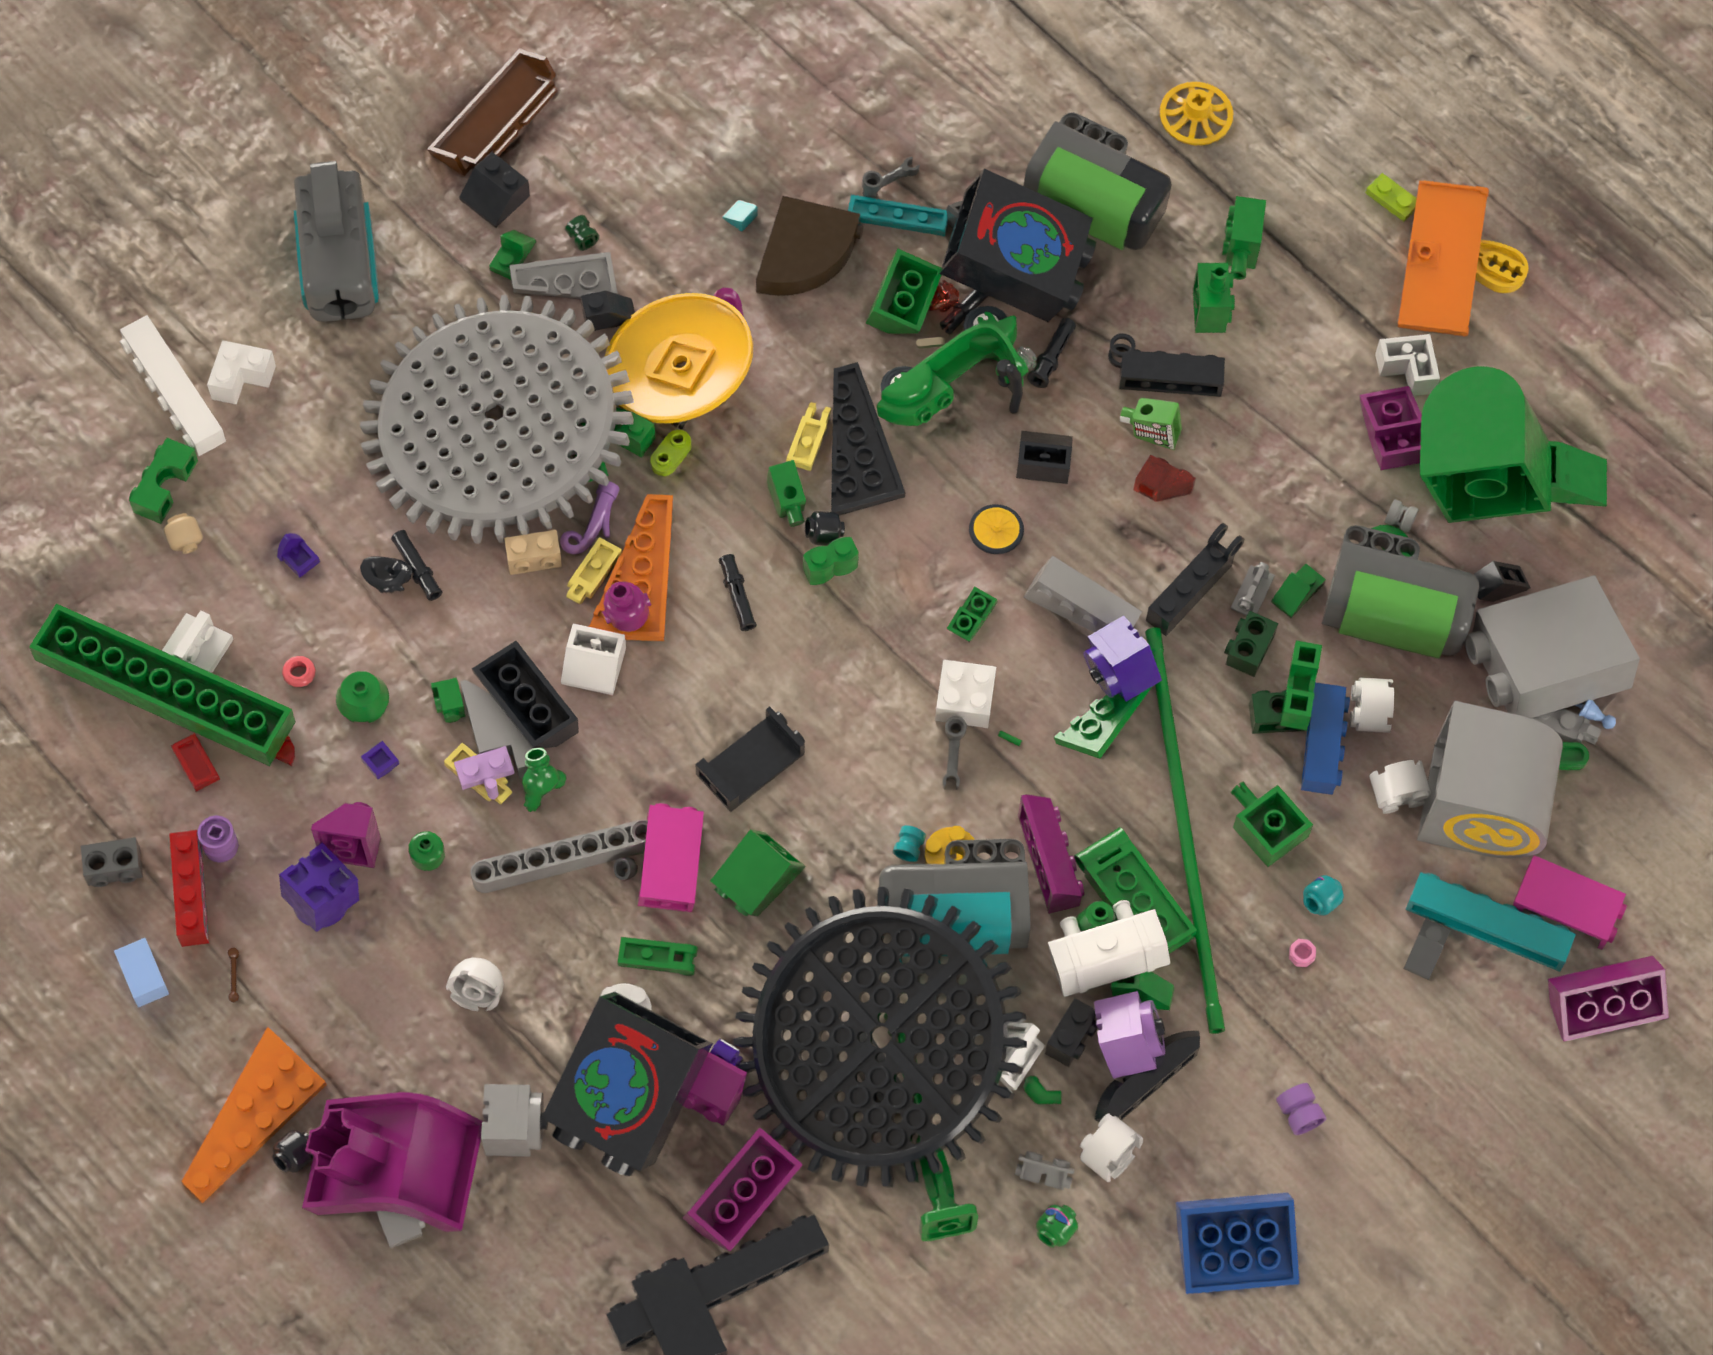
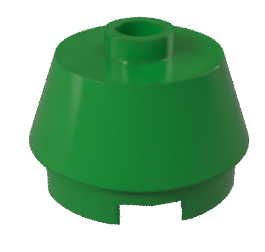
M365 671L349 674L343 680L336 693L338 710L351 722H374L384 714L389 703V691L386 684L379 677Z

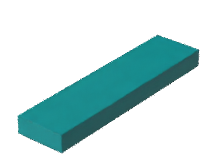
M851 195L848 211L861 214L860 223L944 237L946 235L948 225L947 210Z

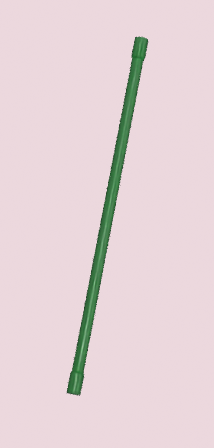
M1155 627L1145 631L1146 641L1150 645L1162 681L1155 684L1192 921L1197 929L1195 940L1206 1002L1205 1011L1208 1030L1210 1034H1218L1225 1031V1024L1217 990L1164 661L1161 629Z

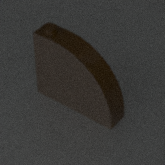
M782 196L756 278V292L775 296L796 295L816 289L830 281L847 263L856 239H861L864 225L860 224L861 214Z

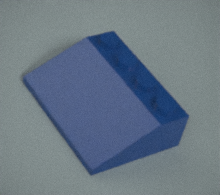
M1288 1192L1175 1202L1186 1294L1300 1284L1294 1199Z

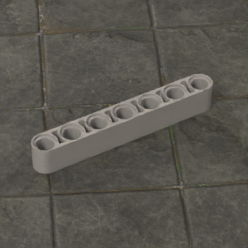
M637 820L480 860L471 868L473 886L478 892L489 893L644 853L646 839H639L637 835L647 832L648 820ZM615 839L623 841L620 846H613L610 843ZM588 846H594L597 848V850L593 853H587L584 851V849ZM561 853L570 854V857L566 860L557 858ZM534 860H542L544 862L538 867L531 865ZM510 866L517 868L514 873L508 874L504 872ZM482 873L491 875L486 880H479L477 878Z

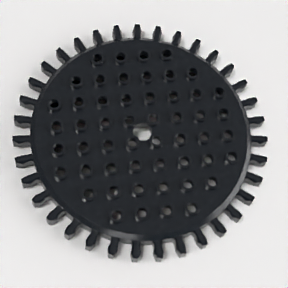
M878 887L876 907H866L863 891L854 889L852 896L854 910L843 912L840 900L835 896L828 897V902L833 917L822 921L819 913L815 909L808 907L805 909V912L813 928L804 934L801 933L797 926L789 922L786 923L784 927L795 942L786 951L780 944L772 941L767 943L766 946L770 952L778 956L779 960L772 970L764 964H753L752 968L755 972L765 976L767 980L762 991L753 987H743L742 993L751 999H758L756 1012L754 1014L745 1011L736 1012L735 1017L743 1023H754L753 1037L735 1038L734 1045L742 1048L753 1047L754 1060L741 1062L736 1067L747 1073L757 1072L759 1083L744 1089L742 1092L744 1097L753 1098L764 1093L768 1101L766 1106L758 1109L753 1114L755 1120H766L775 1113L781 1123L771 1131L769 1136L777 1142L790 1131L797 1139L788 1152L796 1159L801 1155L806 1146L815 1150V1154L809 1162V1171L818 1173L822 1168L825 1158H832L836 1160L832 1171L831 1180L841 1183L845 1177L847 1165L858 1166L856 1184L860 1187H867L870 1167L881 1168L883 1187L890 1188L893 1187L894 1183L893 1167L904 1165L905 1176L908 1182L914 1184L919 1182V1175L915 1165L917 1161L927 1159L929 1168L934 1174L939 1175L943 1173L942 1164L937 1157V1153L946 1147L956 1160L963 1161L966 1159L963 1149L957 1144L956 1140L967 1133L977 1143L983 1144L986 1141L982 1132L973 1125L981 1114L989 1121L1001 1122L1003 1118L999 1113L988 1107L992 1096L997 1094L1003 1099L1012 1100L1015 1096L1009 1088L998 1085L1002 1071L1013 1075L1022 1074L1023 1068L1018 1064L1005 1062L1007 1048L1021 1049L1027 1047V1041L1019 1037L1008 1038L1007 1024L1021 1023L1027 1020L1026 1014L1018 1011L1006 1013L1003 1002L1022 994L1021 989L1017 986H1009L1000 990L996 982L998 977L1007 974L1012 967L1010 963L1002 962L990 969L984 960L987 956L994 953L999 947L998 944L991 939L976 950L969 942L978 934L982 926L972 921L959 934L952 927L959 918L961 910L952 905L944 919L940 922L933 918L938 898L928 895L920 913L911 910L914 891L906 888L902 892L899 907H889L890 895L886 887ZM852 933L854 938L852 942L847 943L846 936ZM891 934V941L885 944L884 936ZM928 934L930 941L927 944H923L922 937ZM828 953H833V960L831 962L826 961ZM867 953H870L871 961L865 963L863 958ZM909 954V956H910L909 962L906 963V964H903V963H902V957H903V955ZM943 955L948 956L946 964L940 963V958ZM812 972L813 979L807 982L806 974ZM846 973L851 974L849 982H844L843 977ZM885 973H888L890 976L887 983L882 982V976ZM923 974L928 976V981L925 984L920 982V977ZM966 975V983L960 985L958 982L959 977ZM792 991L793 998L792 1000L787 1001L786 994L787 992ZM826 992H830L831 999L825 1002L823 996ZM864 993H868L870 998L867 1002L863 1003L861 997ZM906 993L908 1000L905 1003H901L900 996ZM945 994L946 1002L939 1004V996ZM980 995L985 996V1003L982 1005L977 1003V998ZM810 1011L811 1018L805 1021L803 1018L804 1013ZM848 1012L849 1019L843 1022L841 1016L843 1013ZM882 1013H886L888 1016L887 1021L884 1023L880 1022V1015ZM921 1014L926 1015V1021L923 1024L918 1022V1017ZM964 1015L965 1022L958 1025L957 1017ZM878 1027L888 1028L892 1035V1040L882 1048H877L872 1042V1034ZM789 1030L791 1032V1038L789 1040H785L783 1035L786 1031ZM827 1031L829 1038L827 1041H822L821 1035ZM866 1032L868 1036L865 1042H861L859 1039L860 1034ZM901 1033L906 1035V1040L903 1043L898 1042V1036ZM940 1034H943L945 1037L942 1044L936 1042V1038ZM978 1035H982L984 1038L981 1045H976L975 1043ZM804 1051H808L809 1058L803 1061L801 1055ZM842 1052H846L847 1059L841 1062L839 1056ZM880 1053H885V1061L879 1063L877 1059L878 1055ZM919 1054L924 1055V1061L921 1064L916 1062V1057ZM957 1055L963 1056V1062L960 1065L955 1063ZM784 1070L789 1072V1077L786 1080H783L781 1077ZM822 1071L827 1073V1078L824 1081L819 1079ZM861 1072L865 1073V1080L863 1082H859L857 1079L858 1074ZM899 1073L904 1075V1080L901 1083L896 1082V1076ZM941 1074L943 1077L940 1084H936L934 1081L935 1076ZM980 1075L982 1081L976 1086L973 1083V1079L975 1076ZM805 1090L807 1092V1097L805 1100L801 1101L799 1098V1094L801 1091ZM843 1091L845 1093V1099L839 1102L837 1099V1095L839 1092ZM881 1092L884 1095L883 1101L877 1103L876 1095ZM917 1094L922 1095V1101L919 1104L914 1102V1097ZM956 1095L961 1096V1102L958 1105L953 1103V1098ZM820 1111L825 1113V1118L822 1121L817 1119V1114ZM858 1112L863 1114L861 1122H857L855 1119ZM897 1113H900L902 1115V1120L900 1123L896 1124L894 1122V1116ZM936 1114H939L941 1121L935 1125L932 1119ZM841 1131L843 1133V1139L837 1142L835 1139V1135L837 1132ZM876 1133H880L882 1136L881 1141L875 1143L873 1139ZM915 1134L920 1135V1142L918 1144L912 1142V1137Z

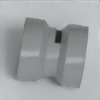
M1394 499L1384 523L1391 526L1397 525L1402 531L1409 533L1419 509L1413 506L1406 507L1401 501ZM1404 510H1405L1406 512H1405L1404 517H1403V519H1402V521H1401V523H1400L1399 521H1400V519H1401V517H1402V515H1403V512H1404Z

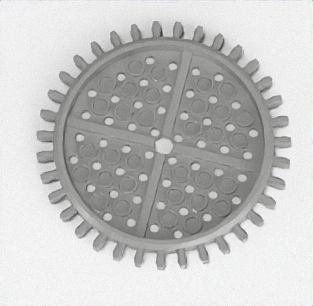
M501 295L499 302L500 310L488 312V307L483 297L478 298V314L466 317V313L460 304L454 305L455 316L458 320L448 325H445L443 318L437 313L432 315L437 331L429 336H426L423 330L415 326L412 330L416 340L419 342L417 346L410 350L400 342L395 344L397 352L404 358L399 366L382 360L380 364L383 371L392 375L388 383L371 379L369 383L374 392L383 394L382 401H363L365 411L367 413H378V420L360 422V427L364 434L378 433L379 439L363 442L361 446L365 455L382 452L383 457L366 464L371 475L389 469L391 473L376 482L381 494L396 485L401 488L400 491L389 499L392 507L397 510L409 499L414 502V505L406 513L409 522L413 524L424 511L431 513L426 523L429 533L434 534L444 519L451 522L448 528L451 540L456 541L462 525L472 526L471 536L474 543L480 544L484 527H495L494 533L499 543H504V538L506 537L505 526L517 524L520 534L527 535L529 534L527 521L540 517L541 524L547 530L552 529V520L548 512L560 507L563 514L570 519L574 514L571 504L567 500L577 494L583 501L589 504L593 501L589 489L584 487L590 479L595 480L601 485H608L607 475L603 471L598 470L602 461L618 467L621 464L619 455L608 451L610 444L629 446L630 442L626 433L614 431L615 424L627 425L634 423L632 413L616 412V405L634 403L631 390L617 393L613 391V387L630 382L626 370L608 375V369L622 363L618 351L600 358L598 353L610 345L608 337L603 334L592 343L585 340L595 330L592 321L589 319L577 331L571 329V325L576 320L573 309L569 308L561 320L557 321L552 319L556 309L553 301L550 300L545 304L541 314L532 313L533 302L530 296L524 297L520 311L510 310L511 305L507 295ZM516 331H522L521 334L515 335ZM465 339L464 342L458 343L459 340ZM494 344H500L499 347L492 348ZM529 349H535L532 353H527ZM438 352H443L441 356H436ZM564 354H570L567 358H562ZM478 357L477 360L470 361L471 358ZM513 362L512 365L505 366L506 363ZM542 367H547V370L540 371ZM456 370L455 373L448 374L449 371ZM578 372H582L581 376H575ZM490 375V378L483 379L484 376ZM525 380V383L521 385L518 384L519 381ZM429 383H433L432 387H426ZM557 385L560 386L559 389L553 390V387ZM464 388H467V389H468L467 392L461 393V390H462V389H464ZM589 391H596L594 394L588 395ZM499 393H502V394H503L502 397L496 398V395H497V394H499ZM408 396L411 397L410 400L404 401V398ZM533 399H538L537 402H535V403H530L531 400H533ZM440 402H446L445 405L438 406ZM573 404L571 408H565L566 405ZM496 405H500L504 409V415L501 419L495 421L494 419L486 418L485 412L495 408ZM475 407H481L480 410L473 411ZM511 412H516L514 416H508ZM424 415L423 418L416 419L417 416ZM546 417H551L549 421H543ZM459 420L457 424H451L452 421ZM582 422L586 423L583 427L578 426ZM493 425L492 429L486 430V427ZM401 428L400 432L394 433L395 429ZM523 431H529L526 435H521ZM432 433H435V434H436L435 437L429 438V435H430V434H432ZM558 436H564L562 440H556ZM466 439H471L469 443H463ZM501 444H506L504 448H498ZM408 447H414L413 450L406 451ZM537 449H541V450H542L540 453L534 454V451H535V450H537ZM449 452L447 456H441L443 453ZM573 454H576V455H577L576 458H574V459H569V457H570L571 455H573ZM478 458H484L481 462H476ZM513 463H519L517 467H511ZM421 466H426L424 470H418ZM549 468H555L553 472H547ZM456 471H462L459 475H454ZM497 476L495 480L489 481L490 477ZM526 482H532L530 486H524ZM433 485H439L436 489H431ZM468 490H474L472 494H466ZM504 495H510L508 499L502 500Z

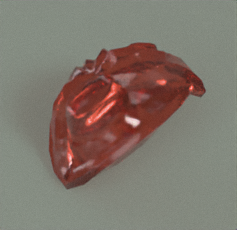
M942 280V283L938 284L929 306V311L938 310L939 312H946L959 302V292L953 284L948 283L946 280Z

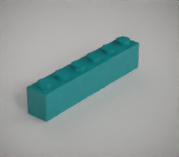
M1420 872L1405 909L1559 972L1566 963L1576 936L1575 933L1570 932L1565 926L1552 925L1545 922L1540 916L1534 914L1527 915L1518 911L1512 905H1502L1492 901L1485 894L1472 893L1460 884H1449L1431 873L1424 874Z

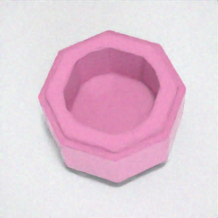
M1298 939L1289 948V959L1297 967H1308L1316 958V947L1310 940Z

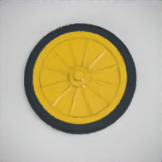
M992 504L984 506L975 512L969 523V534L973 543L982 551L990 554H1004L1012 551L1020 544L1024 535V525L1021 517L1013 509L1005 505Z

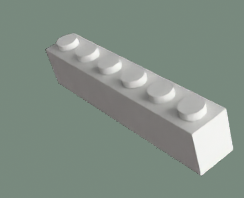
M146 315L120 329L123 338L120 341L122 348L127 355L131 353L135 358L132 362L139 373L144 372L147 378L144 380L150 391L158 393L159 397L157 400L164 412L169 410L172 415L169 418L177 431L181 429L184 433L182 438L185 444L194 448L197 455L201 456L226 442L221 426L149 317Z

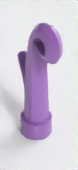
M610 481L607 486L599 484L596 490L595 504L584 536L582 537L575 531L563 533L560 538V545L564 551L570 554H580L586 551L594 542L601 527L604 537H610V512L613 501H615L620 490L618 485ZM574 538L578 544L571 545L568 539Z

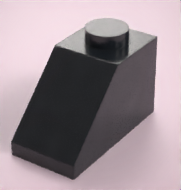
M606 290L581 295L585 322L588 319L592 321L594 331L621 326L635 313L632 298Z
M1492 561L1474 573L1479 580L1477 597L1479 600L1495 602L1525 592L1531 588L1521 567L1518 565Z

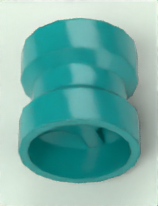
M904 825L900 829V840L895 843L893 854L904 861L917 862L921 853L919 848L925 843L927 835L919 828Z

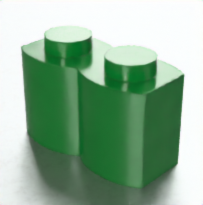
M852 537L838 538L828 546L812 548L803 555V571L810 585L826 583L833 576L847 575L857 569L859 552Z

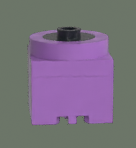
M1138 991L1094 1001L1095 1014L1097 1019H1099L1096 1020L1099 1029L1097 1031L1098 1042L1113 1079L1157 1069L1155 1057L1165 1055L1163 1035L1166 1032L1163 1020L1159 1018L1154 1002L1152 1000L1141 1002Z

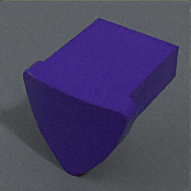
M289 533L283 536L278 547L277 558L280 561H284L299 578L320 563L319 557L300 535Z

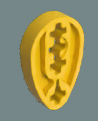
M1481 240L1475 280L1498 293H1511L1518 290L1525 282L1528 274V262L1525 256L1517 249L1508 245ZM1491 261H1494L1496 263L1493 265V267L1488 265L1489 263H1491ZM1503 266L1507 267V270L1504 272L1499 271ZM1517 272L1518 275L1515 278H1513L1511 274Z

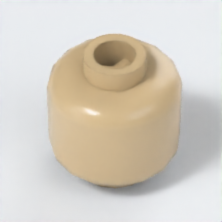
M182 513L167 520L168 524L164 528V533L172 550L188 554L198 549L197 544L202 541L203 535L196 518Z

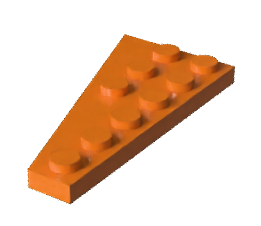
M646 495L636 517L635 525L631 534L627 537L621 556L619 555L604 589L601 601L597 605L588 627L624 634L625 640L664 641L673 495ZM616 582L633 583L641 589L643 594L647 593L651 602L647 621L635 631L624 632L616 629L611 623L607 624L602 613L605 610V594Z
M269 1027L266 1028L181 1181L201 1203L207 1200L327 1085Z

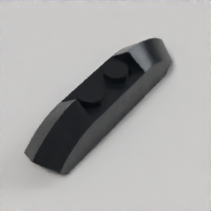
M1183 1031L1164 1038L1165 1055L1155 1057L1157 1069L1127 1075L1122 1080L1124 1083L1113 1080L1099 1099L1095 1120L1100 1122L1108 1113L1111 1116L1118 1117L1121 1121L1197 1056L1200 1048L1199 1031Z

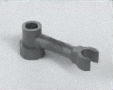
M908 157L899 168L884 176H881L876 171L866 172L862 178L863 196L876 198L878 191L882 187L903 176H915L918 174L920 165L910 168L913 157Z
M959 716L949 718L945 724V733L949 739L947 773L943 777L942 782L944 789L948 779L956 781V790L960 786V778L957 775L960 740L966 734L967 724ZM956 729L959 732L953 733L952 730Z

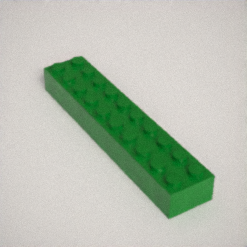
M57 603L29 646L35 661L267 766L271 765L296 723L291 708Z

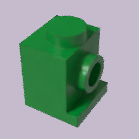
M457 677L431 683L437 713L443 712L445 722L453 723L460 718L466 717Z

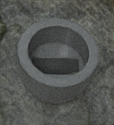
M619 858L614 863V873L620 880L630 879L638 871V866L632 858Z

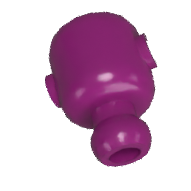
M620 581L614 583L606 592L604 597L605 610L602 613L607 624L611 623L613 627L620 631L631 632L645 624L648 619L651 602L647 593L643 594L639 587L633 583Z

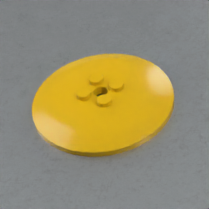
M699 293L668 296L639 309L618 328L605 353V356L618 351L622 363L607 370L608 375L626 370L630 380L628 383L613 387V391L617 393L631 390L634 403L618 406L621 409L632 411L653 423H676L699 417L721 405L741 385L752 362L753 338L742 314L730 303L720 298ZM684 361L687 362L684 367L676 368L677 364Z

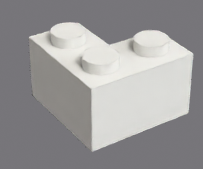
M1430 334L1379 340L1375 356L1380 377L1405 374L1407 386L1410 387L1413 396L1430 394L1440 380Z
M222 340L207 383L211 399L237 404L244 383L269 388L276 367L272 351Z

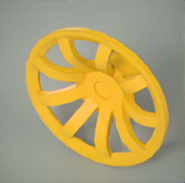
M1186 82L1175 86L1166 93L1160 105V120L1164 129L1176 140L1189 145H1207L1220 140L1229 131L1233 122V107L1228 97L1220 89L1204 82ZM1195 87L1208 89L1209 91H1208V93H1207V92L1204 91V90H1200V89L1195 90ZM1188 88L1189 94L1187 99L1177 96L1176 93L1178 91ZM1214 94H1217L1224 103L1213 105L1211 99ZM1170 98L1176 104L1182 105L1177 109H1166ZM1227 109V120L1218 118L1213 112ZM1184 114L1176 124L1170 126L1166 116L1174 117ZM1208 119L1223 128L1214 135L1208 124ZM1188 120H1191V126L1188 137H1185L1176 132L1179 129H1181L1188 122ZM1198 122H1201L1204 133L1208 138L1194 139Z

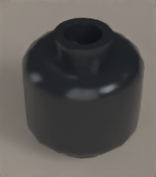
M815 511L805 521V536L810 539L812 544L829 545L832 541L844 536L845 524L843 521H840L839 515L835 512Z
M295 1130L289 1131L275 1143L272 1159L280 1170L297 1173L313 1160L314 1155L305 1152L309 1134Z

